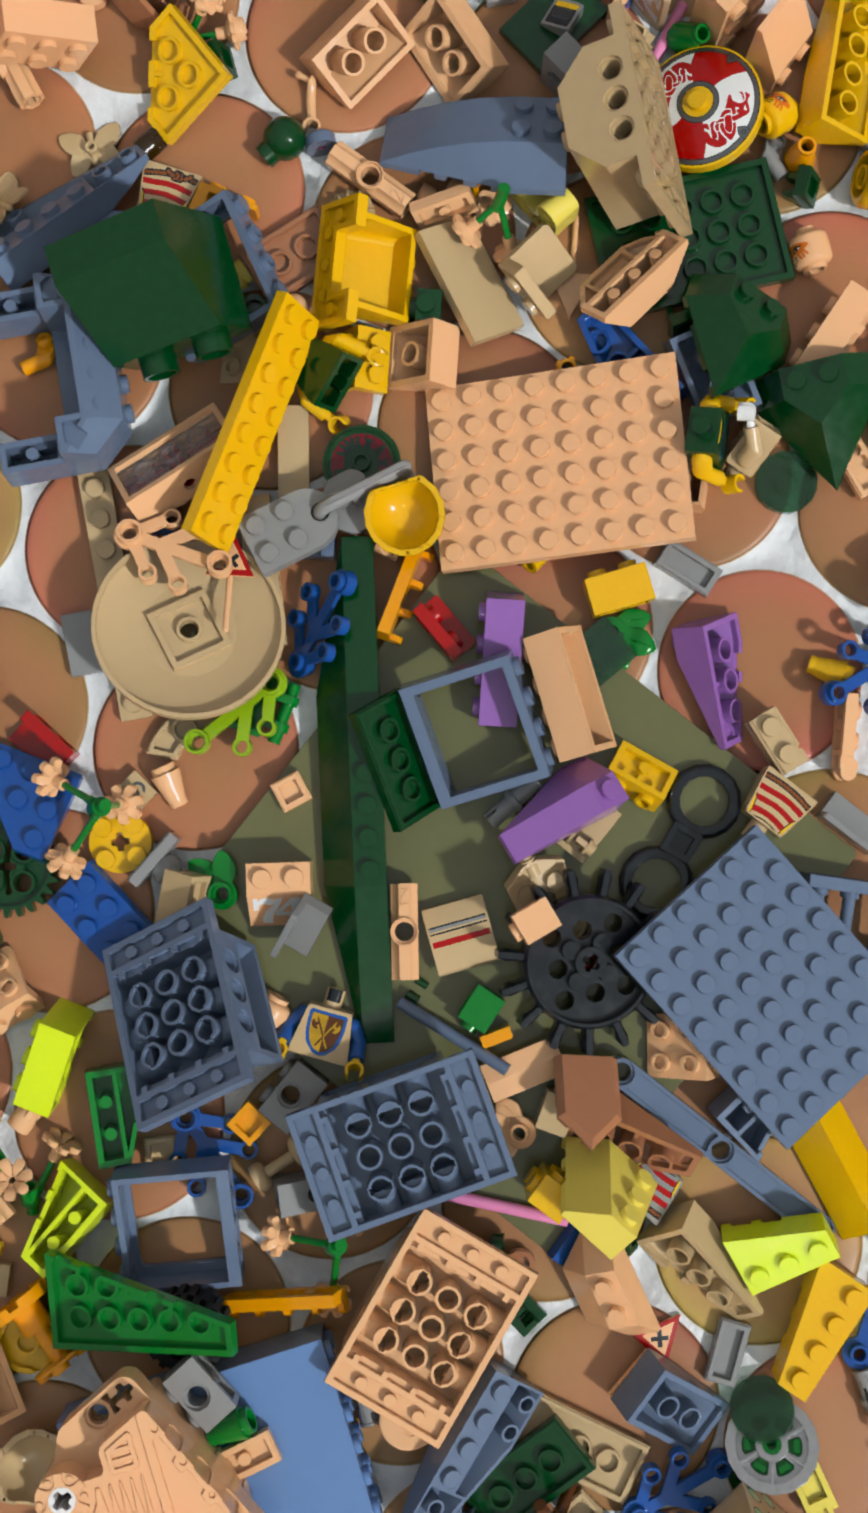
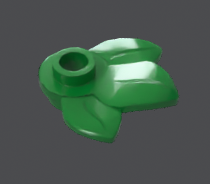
M626 609L618 617L610 616L602 619L596 627L597 629L603 623H606L608 626L616 628V636L630 652V655L618 664L624 670L628 669L631 656H645L656 649L653 638L644 630V627L651 618V615L644 610ZM620 655L616 656L612 661L614 662Z
M220 850L215 855L213 862L199 858L188 861L189 870L212 876L210 887L207 891V898L213 900L214 908L225 910L236 903L238 889L234 880L237 869L232 857L227 852ZM221 888H225L228 892L226 899H222L219 896Z

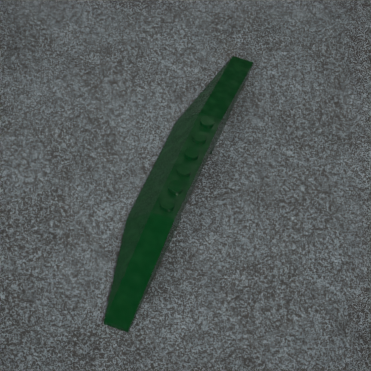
M371 536L341 537L336 571L344 569L354 572L357 576V587L351 596H340L328 620V623H330L334 615L348 617L350 628L344 636L335 635L325 639L326 643L335 645L336 655L332 662L321 663L316 695L324 887L329 906L333 908L331 916L356 1018L361 1022L366 1043L394 1042L395 1040L384 806L348 714L380 697L374 549Z

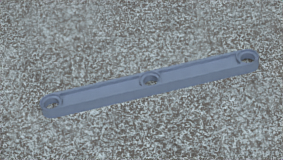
M625 1056L614 1057L617 1059V1063H626L630 1069L628 1076L625 1079L619 1080L620 1090L679 1136L703 1152L705 1157L781 1217L822 1212L762 1163H758L753 1156ZM718 1141H724L728 1145L727 1154L720 1158L713 1156L712 1146ZM822 1212L834 1233L835 1227L832 1220Z

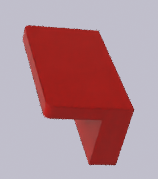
M27 710L19 718L23 723L9 737L10 741L22 752L50 762L52 757H59L62 760V764L64 763L69 767L80 755L70 743L32 710Z

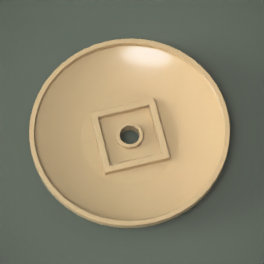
M196 538L180 544L207 555L215 551V549ZM143 547L148 562L156 567L158 579L152 585H144L140 582L135 560L131 552L126 554L113 566L101 583L91 614V637L96 658L105 676L120 694L136 706L158 716L178 720H200L233 711L244 705L263 689L275 672L282 656L286 635V618L282 599L275 583L270 576L267 578L263 577L252 556L243 551L254 578L233 577L229 631L224 633L222 625L227 577L223 579L214 578L211 575H206L208 569L173 557L180 574L186 577L188 583L187 592L176 596L169 591L168 577L154 550ZM145 571L142 576L146 578L151 577L153 572ZM176 581L172 586L180 588L184 583ZM193 624L198 628V634L195 637L186 638L180 633L182 626Z

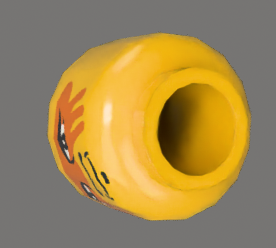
M783 91L774 92L764 98V116L757 133L758 135L768 140L775 139L796 127L799 118V107L794 98Z

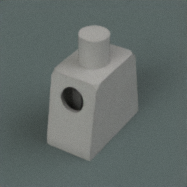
M304 1170L272 1176L276 1206L281 1218L318 1211L312 1193H308L310 1187Z

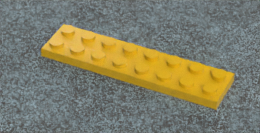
M277 290L181 527L211 548L224 550L229 553L231 545L235 540L237 530L247 510L249 500L259 480V475L271 450V445L282 422L301 370L305 365L311 340L316 337L319 328V321L285 291Z

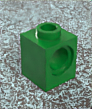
M477 982L457 1012V1017L462 1019L459 1024L473 1034H476L478 1030L485 1034L505 1004V999L480 982Z

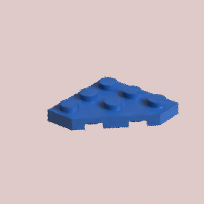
M0 743L1 821L14 852L44 863L46 860L44 855L51 849L75 795L66 790H58L55 797L37 795L35 790L39 785L32 783L31 777L34 773H42L39 765L45 760ZM69 770L65 777L69 780V784L79 789L83 780L81 774Z

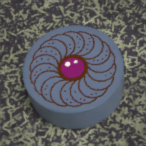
M327 129L313 131L305 138L306 151L310 156L314 157L328 155L333 146L337 144L335 134Z

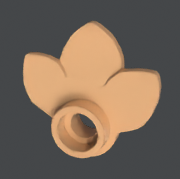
M505 1098L496 1102L495 1113L512 1158L518 1149L527 1148L534 1143L537 1137V1129L531 1119L523 1116L521 1107L516 1101ZM519 1127L525 1131L524 1138L516 1136V1128Z

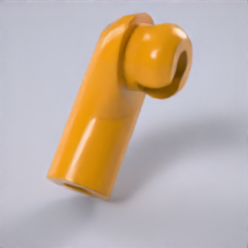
M39 334L36 338L38 345L36 355L20 362L26 376L52 365L55 351L51 334Z

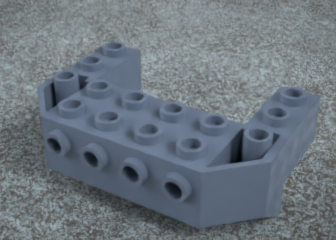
M32 273L34 286L0 292V340L51 331L64 415L54 417L56 434L0 444L2 475L12 487L106 470L132 436L131 423H135L133 406L131 403L127 404L126 394L131 393L127 374L123 375L122 368H115L55 287L52 274Z

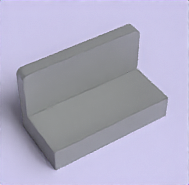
M833 792L814 817L861 853L868 855V816L839 793Z
M305 892L288 919L270 956L276 958L285 944L307 957L333 908Z

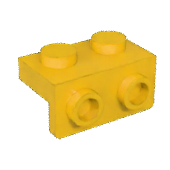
M359 324L345 330L344 333L367 343L366 347H380L389 354L386 355L379 351L374 356L375 362L384 365L383 367L371 365L367 357L362 355L361 358L364 360V363L347 393L356 390L381 396L387 394L391 332Z

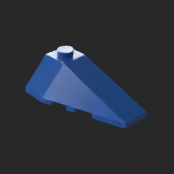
M585 313L577 319L596 363L655 355L627 326L606 324ZM679 380L680 398L683 401L687 397L685 385Z

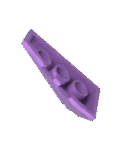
M737 612L694 620L672 628V644L675 648L677 661L719 749L726 750L742 741V702L737 698L738 682H742V672L737 671V653H742V637Z
M584 756L560 768L503 830L498 839L515 865L616 812L629 797L613 771Z

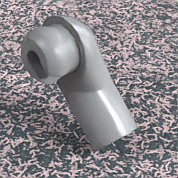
M784 135L775 139H766L761 153V158L766 157L770 175L776 183L785 178L787 173H789L780 161L782 149L786 145V137Z

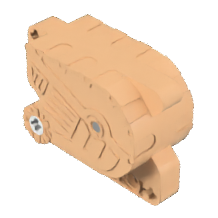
M125 1366L119 1369L65 1418L56 1437L55 1455L34 1496L37 1513L265 1512L252 1499L246 1478L240 1480L237 1475L238 1472L232 1466V1462L228 1457L225 1458L221 1454L222 1447L220 1445H210L205 1431L201 1427L196 1428L186 1416L187 1411L179 1402L174 1403L167 1397L162 1385L163 1380L160 1377H154L149 1381L139 1369L133 1366ZM121 1384L123 1386H126L127 1384L132 1385V1389L129 1387L126 1388L120 1393L119 1397L117 1398L116 1394ZM93 1405H104L108 1410V1414L100 1415L96 1413Z

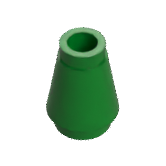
M678 21L667 32V45L675 53L700 46L709 40L710 29L705 23Z
M237 1406L206 1434L209 1444L217 1446L250 1439L252 1434L258 1430L253 1410L249 1406L243 1408Z

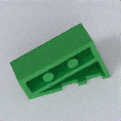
M124 1062L86 1068L85 1079L99 1169L131 1164L137 1136V1125Z

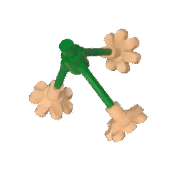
M52 757L50 763L43 761L39 765L41 774L34 773L31 777V782L39 785L35 790L36 794L43 797H55L58 790H66L87 803L86 810L90 817L73 844L67 847L64 843H58L54 849H49L45 853V859L50 861L46 864V867L51 873L59 870L58 875L62 879L66 880L71 876L74 880H79L82 875L81 869H85L87 863L86 859L78 857L79 847L94 824L103 816H107L111 820L118 817V822L122 825L129 824V817L138 820L142 816V811L137 806L144 804V797L142 795L134 796L137 787L133 784H129L124 790L120 784H116L111 788L112 795H106L105 797L95 798L69 784V780L65 778L69 773V767L64 763L62 764V760L59 757Z
M51 1127L50 1132L44 1131L42 1140L47 1142L52 1150L47 1157L49 1162L39 1181L31 1180L33 1179V1173L31 1169H25V1160L18 1158L14 1165H12L0 1149V1195L4 1193V1200L12 1202L16 1198V1193H19L22 1205L26 1207L27 1214L30 1216L38 1214L41 1202L40 1194L43 1192L45 1183L55 1163H59L62 1156H67L68 1153L78 1155L82 1150V1144L72 1140L74 1135L69 1132H63L61 1135V1131L57 1127Z
M272 1214L267 1218L269 1226L265 1225L261 1232L262 1236L267 1237L260 1244L262 1251H270L271 1257H280L282 1251H287L290 1244L295 1242L323 1247L325 1253L332 1256L333 1260L331 1280L327 1285L320 1282L316 1286L339 1285L340 1259L348 1246L346 1237L329 1243L328 1238L319 1239L297 1235L294 1228L288 1226V1217L281 1218L280 1215ZM365 1231L356 1233L355 1235L361 1236ZM346 1285L348 1296H350V1287ZM348 1298L350 1311L353 1305L352 1300ZM338 1306L336 1308L323 1309L322 1314H318L322 1318H327L330 1311H332L334 1318L343 1316V1313H339Z

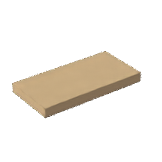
M453 220L420 230L415 234L414 237L470 347L518 331L524 326L482 241L478 249L466 246L461 241L460 236L452 229Z
M543 1391L544 1395L517 1441L556 1413L596 1462V1469L577 1483L624 1505L649 1452L650 1443Z

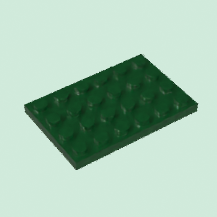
M766 157L724 166L709 172L682 176L693 234L684 237L688 239L689 245L672 288L645 314L667 310L668 307L682 306V296L688 278L692 274L737 273L747 281L752 282L757 288L793 281L795 274ZM597 196L584 198L583 205L598 268L621 246L643 237L653 236L656 231L663 228L679 235L674 228L670 229L668 227L665 215H657L616 230Z

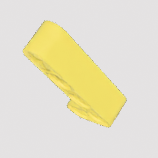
M566 188L565 196L509 194L511 199L536 226L544 223L552 229L556 236L577 219L579 203L568 188Z

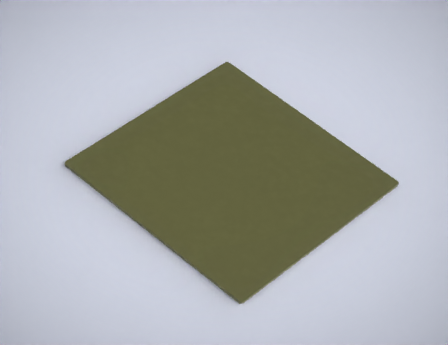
M493 568L443 574L440 571L409 611L412 612L420 603L425 604L437 595L476 640V644L452 663L413 615L411 619L403 618L392 633L403 638L401 645L385 641L378 650L380 696L393 689L401 688L404 683L481 659L482 653H476L477 634H483L484 622L478 621L479 603L485 602L486 591L524 592ZM524 593L523 638L555 627L567 626ZM522 643L521 663L523 664L525 674L521 675L525 687L530 686L533 692L535 705H532L535 717L540 716L543 721L546 735L542 737L545 746L551 747V732L549 726L545 724L542 718V702L540 696L537 695L533 688L532 679L534 676L531 666L524 658V643ZM618 665L603 677H600L601 673L596 675L617 746L585 757L608 768L619 745L625 740L678 770L677 775L693 765L711 764L724 769L735 779L741 791V803L743 805L758 776L756 772L729 751L720 750L715 740ZM475 676L420 693L456 791L537 767L519 714H517V728L478 725V716H472L473 697H480V685H474ZM317 727L276 780L278 781L298 770L313 798L284 813L270 787L222 848L223 851L232 857L236 865L237 874L234 883L238 889V899L228 909H214L220 930L256 946L266 991L269 989L285 997L289 1001L288 1007L291 1012L299 1005H308L311 1000L323 1003L327 987L333 986L346 991L342 1008L353 1011V1018H356L331 914L307 957L284 944L277 957L274 958L270 954L285 925L251 926L246 897V863L313 861L314 898L329 906L324 887ZM553 754L556 765H553L551 776L540 779L538 782L544 786L560 768L580 758L560 763L558 757ZM697 777L689 781L683 788L680 796V808L684 816L691 823L699 826H711L719 822L725 815L728 807V795L724 787L717 780L709 777ZM506 790L446 809L439 807L402 832H393L384 809L390 929V884L418 883L419 977L429 982V985L426 989H423L414 983L416 980H392L395 1041L366 1043L364 1063L362 1064L364 1067V1077L440 1050L442 1051L443 1058L464 1051L396 1008L402 997L408 999L406 995L410 989L420 995L419 1001L417 1003L411 1001L412 1003L482 1046L479 1038V1033L481 1032L478 1030L476 1034H473L459 1024L462 1019L457 1017V1012L477 982L503 997L499 993L498 987L505 982L521 977L519 961H504L502 959L439 977L421 911L482 894L497 948H521L522 940L520 942L516 941L508 927L510 923L505 919L507 912L515 913L517 911L504 887L505 881L519 863L513 864L498 839V836L520 812L515 811L498 829H495L483 816L484 813L504 797L503 793ZM534 794L527 802H525L522 805L523 808L533 799V797L536 794ZM667 796L655 812L639 808L634 801L628 799L617 810L622 814L621 817L597 845L594 853L590 857L588 856L583 864L557 843L534 855H560L565 861L566 868L574 870L578 878L580 893H594L600 868L611 870L612 881L608 896L621 901L619 876L623 864L634 852L642 848L660 846L673 823L667 811ZM740 811L737 821L726 833L715 838L701 840L688 862L693 872V880L742 836L741 832L750 822V818ZM809 813L781 838H775L768 832L765 833L800 874L801 871L841 876L856 857L854 848ZM661 858L649 859L641 863L635 870L632 878V884L636 881L646 887L639 901L651 908L666 906L678 895L681 887L680 875L677 869L669 861ZM225 888L219 890V896L222 899H226L228 896ZM546 892L549 899L553 901V893ZM615 913L607 915L604 919L606 930L613 929L617 924ZM407 922L400 923L396 927V936L402 941L410 940L414 934L412 925ZM621 944L614 946L610 952L613 961H616L613 954L622 947ZM585 956L583 962L590 965L592 960ZM554 960L549 966L550 975L560 974L563 969V962L561 960ZM622 976L618 980V991H625L629 987V976ZM593 983L587 988L586 996L588 999L598 996L600 992L599 984ZM526 990L513 996L503 997L505 1004L488 1028L489 1030L507 1022L513 1034L512 1039L486 1048L500 1058L545 1040L553 1025L554 1020L544 1012L525 1029L516 1022L519 1015L533 1003ZM561 991L557 994L555 999L557 1006L561 1007L568 1003L570 998L569 992ZM646 994L642 1000L643 1004L652 1009L654 1013H663ZM636 1010L621 1020L629 1039V1045L625 1047L615 1040L610 1026L594 1029L595 1046L591 1056H625L648 1073L646 1020L642 1019ZM566 1027L562 1040L558 1045L561 1054L586 1055L582 1052L580 1045L581 1029ZM295 1053L337 1087L359 1080L360 1073L358 1071H350L347 1081L345 1079V1066ZM476 1058L479 1066L485 1064ZM617 1063L619 1080L625 1079L629 1074V1066L626 1063ZM653 1077L672 1093L675 1092L683 1079ZM554 1079L508 1098L516 1101L521 1107L523 1116L533 1121L546 1086L554 1089L555 1081ZM485 1082V1085H486V1088H487V1090H488V1093H489L491 1102H492L493 1107H494V1110H495V1112H496V1109H495L496 1103H494V1101H493V1099H492V1096H491V1094H490V1092H489V1089H488V1087H487V1084H486V1082ZM620 1090V1093H622L624 1096H626V1097L629 1098L631 1101H633L635 1104H637V1105L640 1106L642 1109H644L641 1105H639V1104H638L636 1101H634L631 1097H629V1096H628L627 1094H625L622 1090ZM516 1128V1136L524 1138L525 1131L522 1128ZM536 1128L537 1137L534 1143L527 1148L518 1149L517 1153L512 1157L517 1176L478 1189L472 1193L533 1206L527 1201L524 1190L526 1183L523 1180L533 1166L538 1168L542 1161L548 1166L555 1163L561 1168V1160L565 1158V1150L560 1146L562 1137ZM497 1212L546 1251L550 1250L566 1228Z

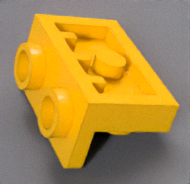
M625 740L619 745L608 766V769L613 771L629 799L634 801L639 808L655 812L665 800L678 773V770Z

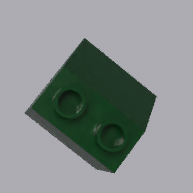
M152 198L44 247L55 287L115 368L141 370L145 382H155L176 376L181 372L178 359L195 353L197 361H210L227 356L234 351L231 338L253 330L222 219L219 216Z

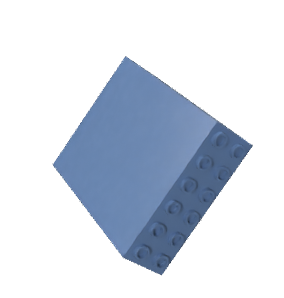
M323 1322L240 1347L234 1357H220L218 1363L214 1365L240 1394L237 1406L242 1408L249 1406L253 1410L258 1430L269 1426L282 1454L280 1462L246 1478L251 1496L265 1513H383L381 1507L383 1501L378 1484L372 1485L373 1478L371 1473L373 1472L369 1453L363 1454L362 1442L364 1437L359 1422L353 1423V1411L355 1410L353 1400L324 1382L325 1376L335 1361L334 1358H336L334 1351L336 1344L332 1330H325ZM168 1371L147 1377V1379L150 1381L154 1377H160L164 1380ZM127 1384L126 1386H120L116 1394L117 1398L119 1397L120 1393L126 1388L129 1387L132 1389V1385ZM195 1386L191 1388L192 1393L197 1397L207 1395L202 1387ZM89 1396L66 1404L56 1423L57 1431H59L65 1418ZM93 1405L96 1413L100 1415L108 1414V1410L104 1405ZM231 1443L222 1444L220 1446L223 1448Z

